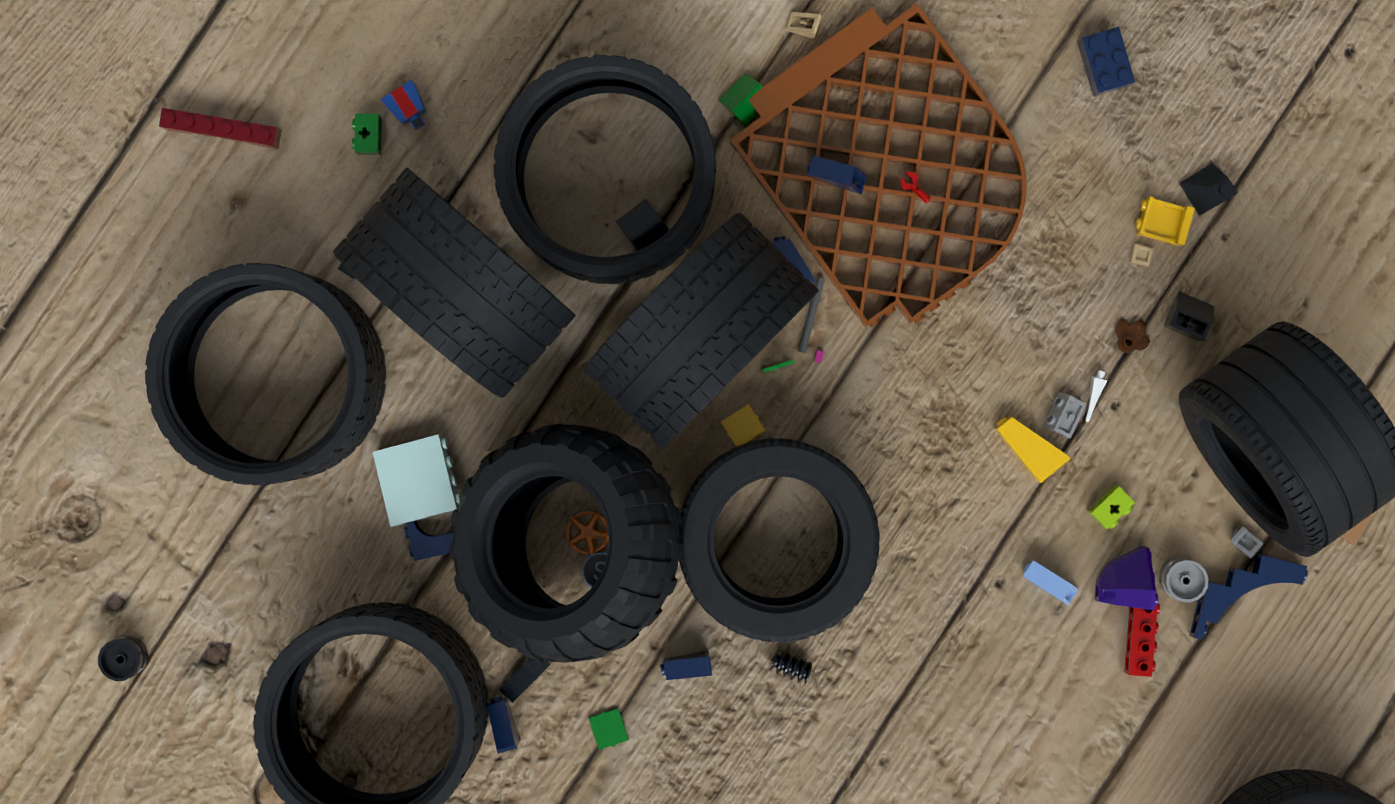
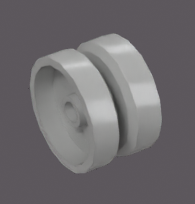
M1175 558L1163 566L1159 582L1162 590L1168 596L1181 602H1193L1205 594L1209 578L1206 570L1199 563L1186 558Z

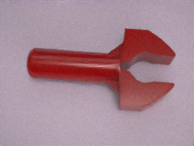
M906 172L905 174L911 178L912 184L906 183L901 177L900 187L904 191L907 189L913 190L924 203H928L931 198L917 184L919 176L914 172Z

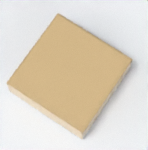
M1135 243L1129 263L1149 267L1154 248Z

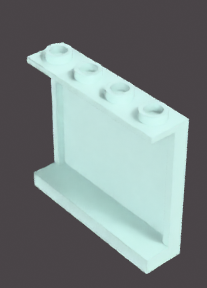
M437 434L373 452L390 527H397L408 522L454 511L459 508L462 498L460 494H457L456 486H458L456 476L452 474L453 461L448 456V441L443 435Z

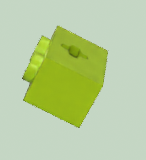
M1114 485L1087 512L1104 529H1112L1119 523L1118 519L1122 515L1125 516L1132 511V505L1135 502L1120 486ZM1110 505L1115 506V512H1111Z

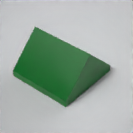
M745 73L718 101L746 128L758 116L749 99L762 86Z

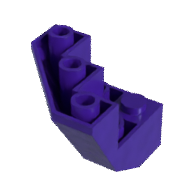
M1140 546L1109 561L1096 580L1094 600L1112 605L1155 610V605L1158 604V594H1156L1155 573L1153 572L1150 548Z

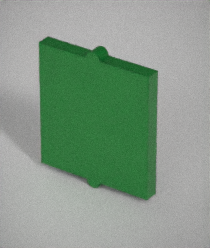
M619 708L607 712L602 711L601 714L588 718L599 750L609 746L615 747L616 744L629 740Z

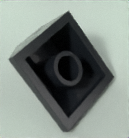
M1213 163L1179 183L1199 216L1238 194L1228 176Z

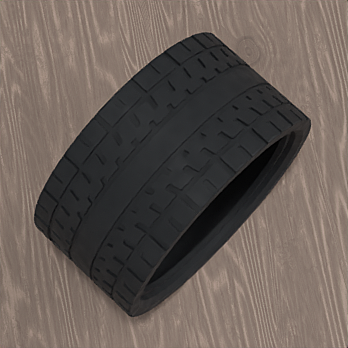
M593 55L590 58L586 56L555 66V69L546 71L538 79L532 81L524 89L523 94L520 93L513 102L511 109L508 110L503 120V126L500 127L494 151L495 164H493L497 196L501 199V208L519 238L543 261L565 275L596 284L630 283L655 275L657 271H662L672 265L674 261H677L686 252L687 248L692 246L706 223V218L709 216L715 190L716 156L707 121L695 100L692 101L691 95L668 74H663L662 70L650 64H645L643 61L633 58L630 60L624 56ZM602 93L634 96L645 100L663 111L672 119L685 137L695 168L690 198L683 213L671 229L651 245L639 251L615 257H597L580 254L559 245L549 238L540 229L530 211L524 185L527 155L536 134L543 124L567 104L589 95Z
M405 168L396 178L397 182L389 186L379 198L380 201L370 208L363 216L364 219L360 220L347 234V239L344 238L333 250V253L364 287L420 337L484 388L498 397L504 398L515 386L514 383H517L531 368L530 365L534 364L544 353L545 347L553 343L562 332L561 329L563 327L566 328L576 315L413 171Z
M740 212L732 216L700 244L630 314L584 368V372L595 383L598 382V386L612 400L615 399L616 403L630 417L633 416V420L647 434L650 433L652 435L651 438L661 448H664L819 292V289L808 278L805 279V275L790 261L788 262L787 258L773 244L770 245V241L756 227H752V223Z
M246 263V265L228 266L225 269L221 268L209 273V276L201 277L193 282L191 286L185 288L177 296L178 298L170 303L165 313L159 319L155 327L156 331L153 332L149 343L145 364L147 365L145 384L148 402L152 407L150 409L160 431L169 440L168 443L174 450L180 453L191 465H196L197 469L208 475L242 485H269L314 476L336 466L343 459L350 456L356 450L355 448L360 446L365 440L368 432L371 431L377 420L375 418L380 413L386 384H384L386 380L385 357L383 348L380 347L379 336L374 330L369 317L363 313V309L343 290L338 289L337 286L321 278L288 267L268 263ZM274 290L293 291L305 297L329 318L341 338L348 367L345 399L330 429L309 449L283 461L255 458L238 451L225 442L206 420L197 399L194 381L195 362L200 343L215 319L228 307L247 296Z
M391 602L367 603L345 609L296 637L281 651L268 669L267 676L262 681L259 695L256 699V714L253 720L255 747L258 749L257 756L270 785H273L277 795L286 804H444L456 790L475 760L482 745L488 722L486 721L488 718L487 687L484 685V675L478 665V660L474 653L469 650L470 647L451 626L444 624V621L435 615H431L427 611L416 607L411 608L410 605L393 604ZM371 634L386 636L413 647L437 668L450 691L456 718L453 749L446 766L438 774L425 783L406 791L376 794L359 791L338 782L315 762L307 750L299 730L297 698L299 687L308 665L327 643L351 635Z

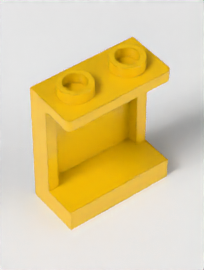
M1153 196L1143 199L1140 205L1141 217L1135 223L1136 235L1179 247L1184 246L1195 208L1171 204L1154 199Z

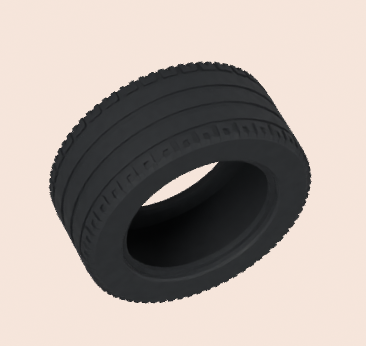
M768 438L736 446L717 457L696 478L687 493L681 509L682 524L679 525L680 544H683V558L679 560L686 584L694 598L710 616L724 627L726 626L729 630L745 637L765 642H792V640L798 641L807 639L812 635L816 636L826 629L832 628L842 618H845L852 612L855 605L857 606L863 598L865 591L868 590L872 577L875 574L877 558L879 557L880 533L877 515L871 498L852 470L835 456L813 445L792 439ZM768 477L795 478L815 487L829 503L835 516L838 533L834 558L821 579L801 593L781 598L759 596L738 586L723 570L714 547L716 523L728 500L744 486Z

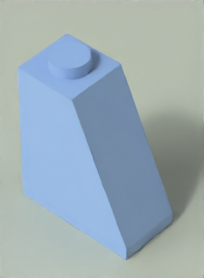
M1034 560L1032 563H1028L1023 571L1025 573L1023 575L1024 578L1068 606L1078 592L1075 586Z

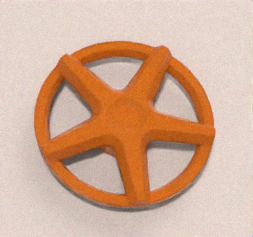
M592 511L576 514L567 526L566 536L568 543L574 550L583 554H593L600 551L608 541L606 520L600 514ZM586 514L592 515L587 525L577 518ZM597 518L604 523L606 532L594 528ZM572 523L580 530V533L573 538L570 537ZM604 537L605 540L601 546L594 549L593 538ZM585 540L588 551L579 549L574 543Z

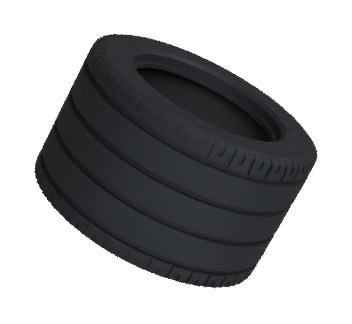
M1284 321L1272 324L1217 363V365L1186 385L1179 393V405L1187 429L1217 478L1258 526L1279 544L1300 556L1309 557L1318 553L1395 498V427L1372 392L1341 357L1325 343L1301 327Z

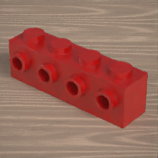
M1159 603L1155 605V610L1129 607L1124 672L1128 675L1152 677V672L1155 671L1156 663L1153 657L1157 651L1155 634L1158 633L1159 629L1158 622H1156L1157 615L1160 613Z

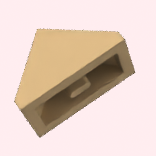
M791 12L786 30L814 39L822 15Z

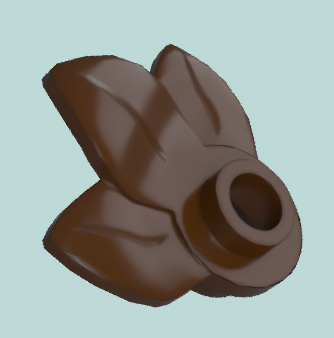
M1121 318L1117 322L1115 333L1119 338L1117 345L1120 351L1131 353L1134 350L1141 351L1148 347L1150 340L1144 336L1146 327L1143 321H1135L1129 325ZM1126 340L1130 343V346L1126 345Z

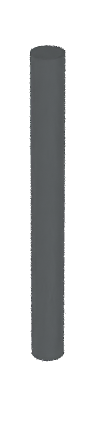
M817 277L815 286L819 289V292L811 300L798 350L802 353H806L825 280L823 278Z

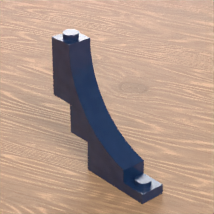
M1256 554L1252 572L1229 567L1225 585L1208 581V588L1205 594L1198 599L1189 636L1202 640L1208 629L1206 622L1217 624L1231 604L1253 589L1275 583L1303 585L1308 576L1307 566Z

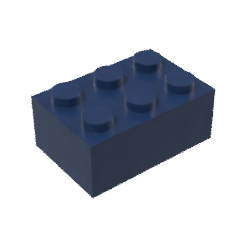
M1119 27L1082 37L1077 42L1093 97L1129 87L1135 83Z

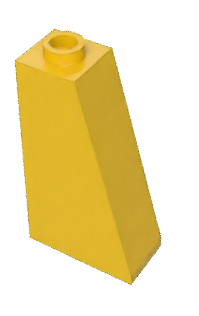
M1003 417L996 423L997 427L994 430L1038 483H1042L1071 459L1067 454L1013 417Z

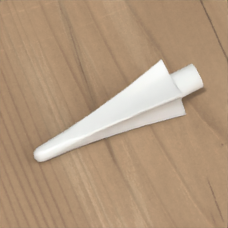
M1098 370L1097 376H1092L1090 399L1085 418L1086 422L1090 421L1094 407L1107 383V380L1104 379L1106 373L1104 371Z

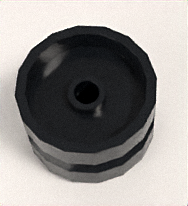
M121 636L107 642L101 648L98 655V666L102 674L113 681H125L140 674L148 662V651L145 644L139 638L133 636Z

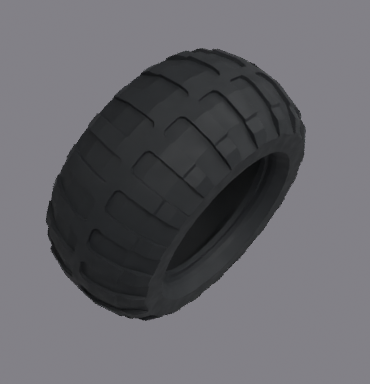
M551 424L536 429V431H526L508 439L502 448L490 452L481 460L475 475L468 478L461 490L463 497L459 508L453 512L451 524L454 525L453 544H449L450 559L454 560L456 588L459 593L464 595L468 603L467 607L469 608L470 615L476 622L484 625L490 631V636L508 648L517 649L519 653L531 659L559 663L598 659L616 649L627 646L639 636V632L644 627L650 626L663 611L661 609L662 604L667 596L673 593L678 580L675 577L678 561L683 558V544H680L679 525L682 524L679 509L674 506L670 496V491L672 490L661 473H657L651 466L652 462L641 450L629 445L620 436L608 431L582 425ZM574 481L583 486L599 504L606 520L609 543L606 562L596 583L580 599L571 604L564 605L547 595L533 577L527 560L526 535L530 519L543 498L555 488Z

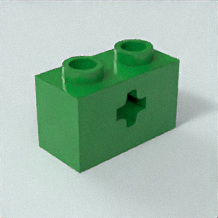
M355 113V119L352 120V129L355 130V138H352V149L358 155H381L382 117L379 114ZM367 130L370 133V135H367V137L365 138L362 135L365 134Z

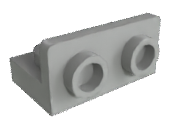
M1059 392L1054 399L1052 408L1046 416L1043 426L1071 439L1086 403L1071 395Z

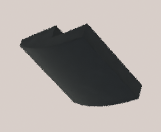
M647 199L616 221L637 251L651 245L669 231V228Z

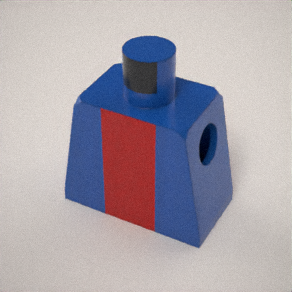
M412 80L381 99L403 125L411 122L415 130L425 125L420 115L426 112V108L417 86Z

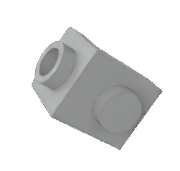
M1244 526L1241 529L1237 528L1231 535L1232 545L1250 559L1263 545V542L1247 531V528Z

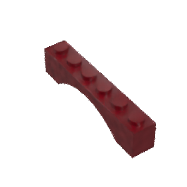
M162 108L159 127L164 130L212 136L279 149L281 130L277 127Z

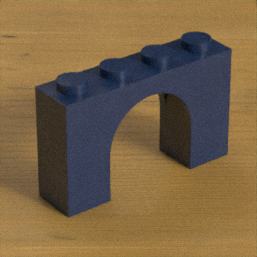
M417 520L406 523L407 527L404 528L406 538L410 539L409 553L411 557H414V561L449 553V544H453V532L429 535L419 527Z

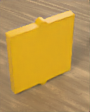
M749 404L721 421V424L728 433L727 436L732 439L736 446L747 443L765 431L758 419L759 416L755 415Z

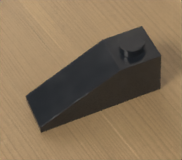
M529 658L499 690L513 703L551 665L552 661Z

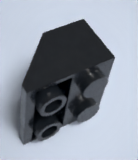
M1178 291L1163 326L1196 341H1205L1213 322L1214 306Z

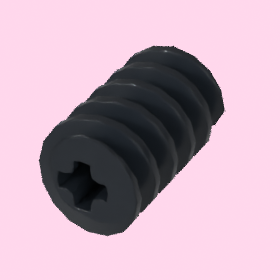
M780 650L778 653H775L769 671L771 672L774 667L776 668V674L783 670V677L790 673V680L797 676V683L804 679L805 685L812 670V662L809 661L805 665V659L802 658L798 662V656L795 655L791 659L789 652L784 656V651Z

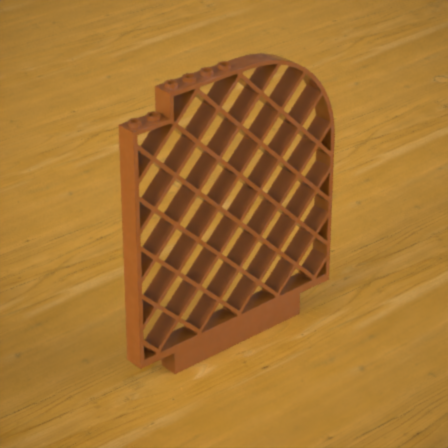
M917 3L886 26L873 8L863 13L756 92L749 101L759 119L730 139L733 148L864 327L876 325L880 322L879 317L885 314L888 316L896 310L894 308L895 305L909 323L914 321L916 324L925 317L923 313L928 310L932 312L940 306L938 302L944 298L946 301L956 295L954 292L956 289L967 287L971 284V278L996 260L1012 240L1023 215L1027 190L1026 172L1015 138ZM916 16L920 23L909 21ZM900 27L902 28L898 54L870 50ZM907 29L927 32L934 41L931 59L903 55ZM938 48L949 62L937 60ZM860 56H864L860 82L832 78ZM869 57L897 62L893 87L865 83ZM902 62L930 67L926 92L898 88ZM935 68L954 70L962 79L959 98L932 94ZM823 83L826 84L822 110L793 106ZM830 85L859 89L855 116L826 111ZM967 87L977 100L965 99ZM864 90L892 95L888 121L860 116ZM897 95L925 100L921 126L893 122ZM930 101L958 105L954 131L926 127ZM964 106L985 110L990 117L987 136L960 132ZM785 111L788 112L784 139L755 134ZM792 113L821 117L817 144L788 139ZM825 118L854 122L850 149L821 145ZM858 123L886 127L883 154L854 150ZM995 125L1004 139L993 137ZM892 129L919 133L916 159L888 155ZM925 134L953 138L949 164L921 160ZM749 139L748 153L746 155L740 144ZM958 139L986 143L982 169L955 165ZM753 141L782 145L778 172L757 169L750 160ZM992 144L1008 146L1010 148L1018 175L988 171ZM791 146L815 150L816 157H819L820 151L848 155L847 165L851 166L853 156L881 160L878 186H864L863 192L876 193L872 221L844 216L848 190L843 189L839 215L811 211L815 184L836 186L808 176L783 173L786 147ZM887 162L913 165L914 173L918 176L920 167L947 171L943 198L928 195L931 198L929 202L942 204L938 231L911 227L914 202L921 199L913 190L904 192L883 188ZM953 172L980 176L976 203L949 199ZM762 176L777 178L775 193ZM987 177L1019 182L1017 209L983 204ZM781 179L810 183L806 210L784 207L778 199ZM881 195L909 199L905 226L877 222ZM948 205L975 209L971 236L944 232ZM982 210L1015 215L1011 229L1004 241L977 237ZM790 214L805 216L803 231ZM810 217L838 221L834 249L813 246L807 238ZM843 222L871 226L867 254L839 250ZM876 227L904 232L900 259L872 255ZM910 233L937 237L933 264L906 260ZM943 238L970 242L966 269L939 265ZM976 243L999 246L990 259L975 271H972ZM818 252L833 254L831 270ZM838 255L866 259L862 287L843 285L835 277ZM871 260L899 265L895 292L867 288ZM904 266L932 270L928 298L900 293ZM938 271L966 276L934 300ZM846 290L861 292L859 308ZM866 293L894 298L891 304L869 320L863 315ZM899 299L925 302L928 305L911 316Z

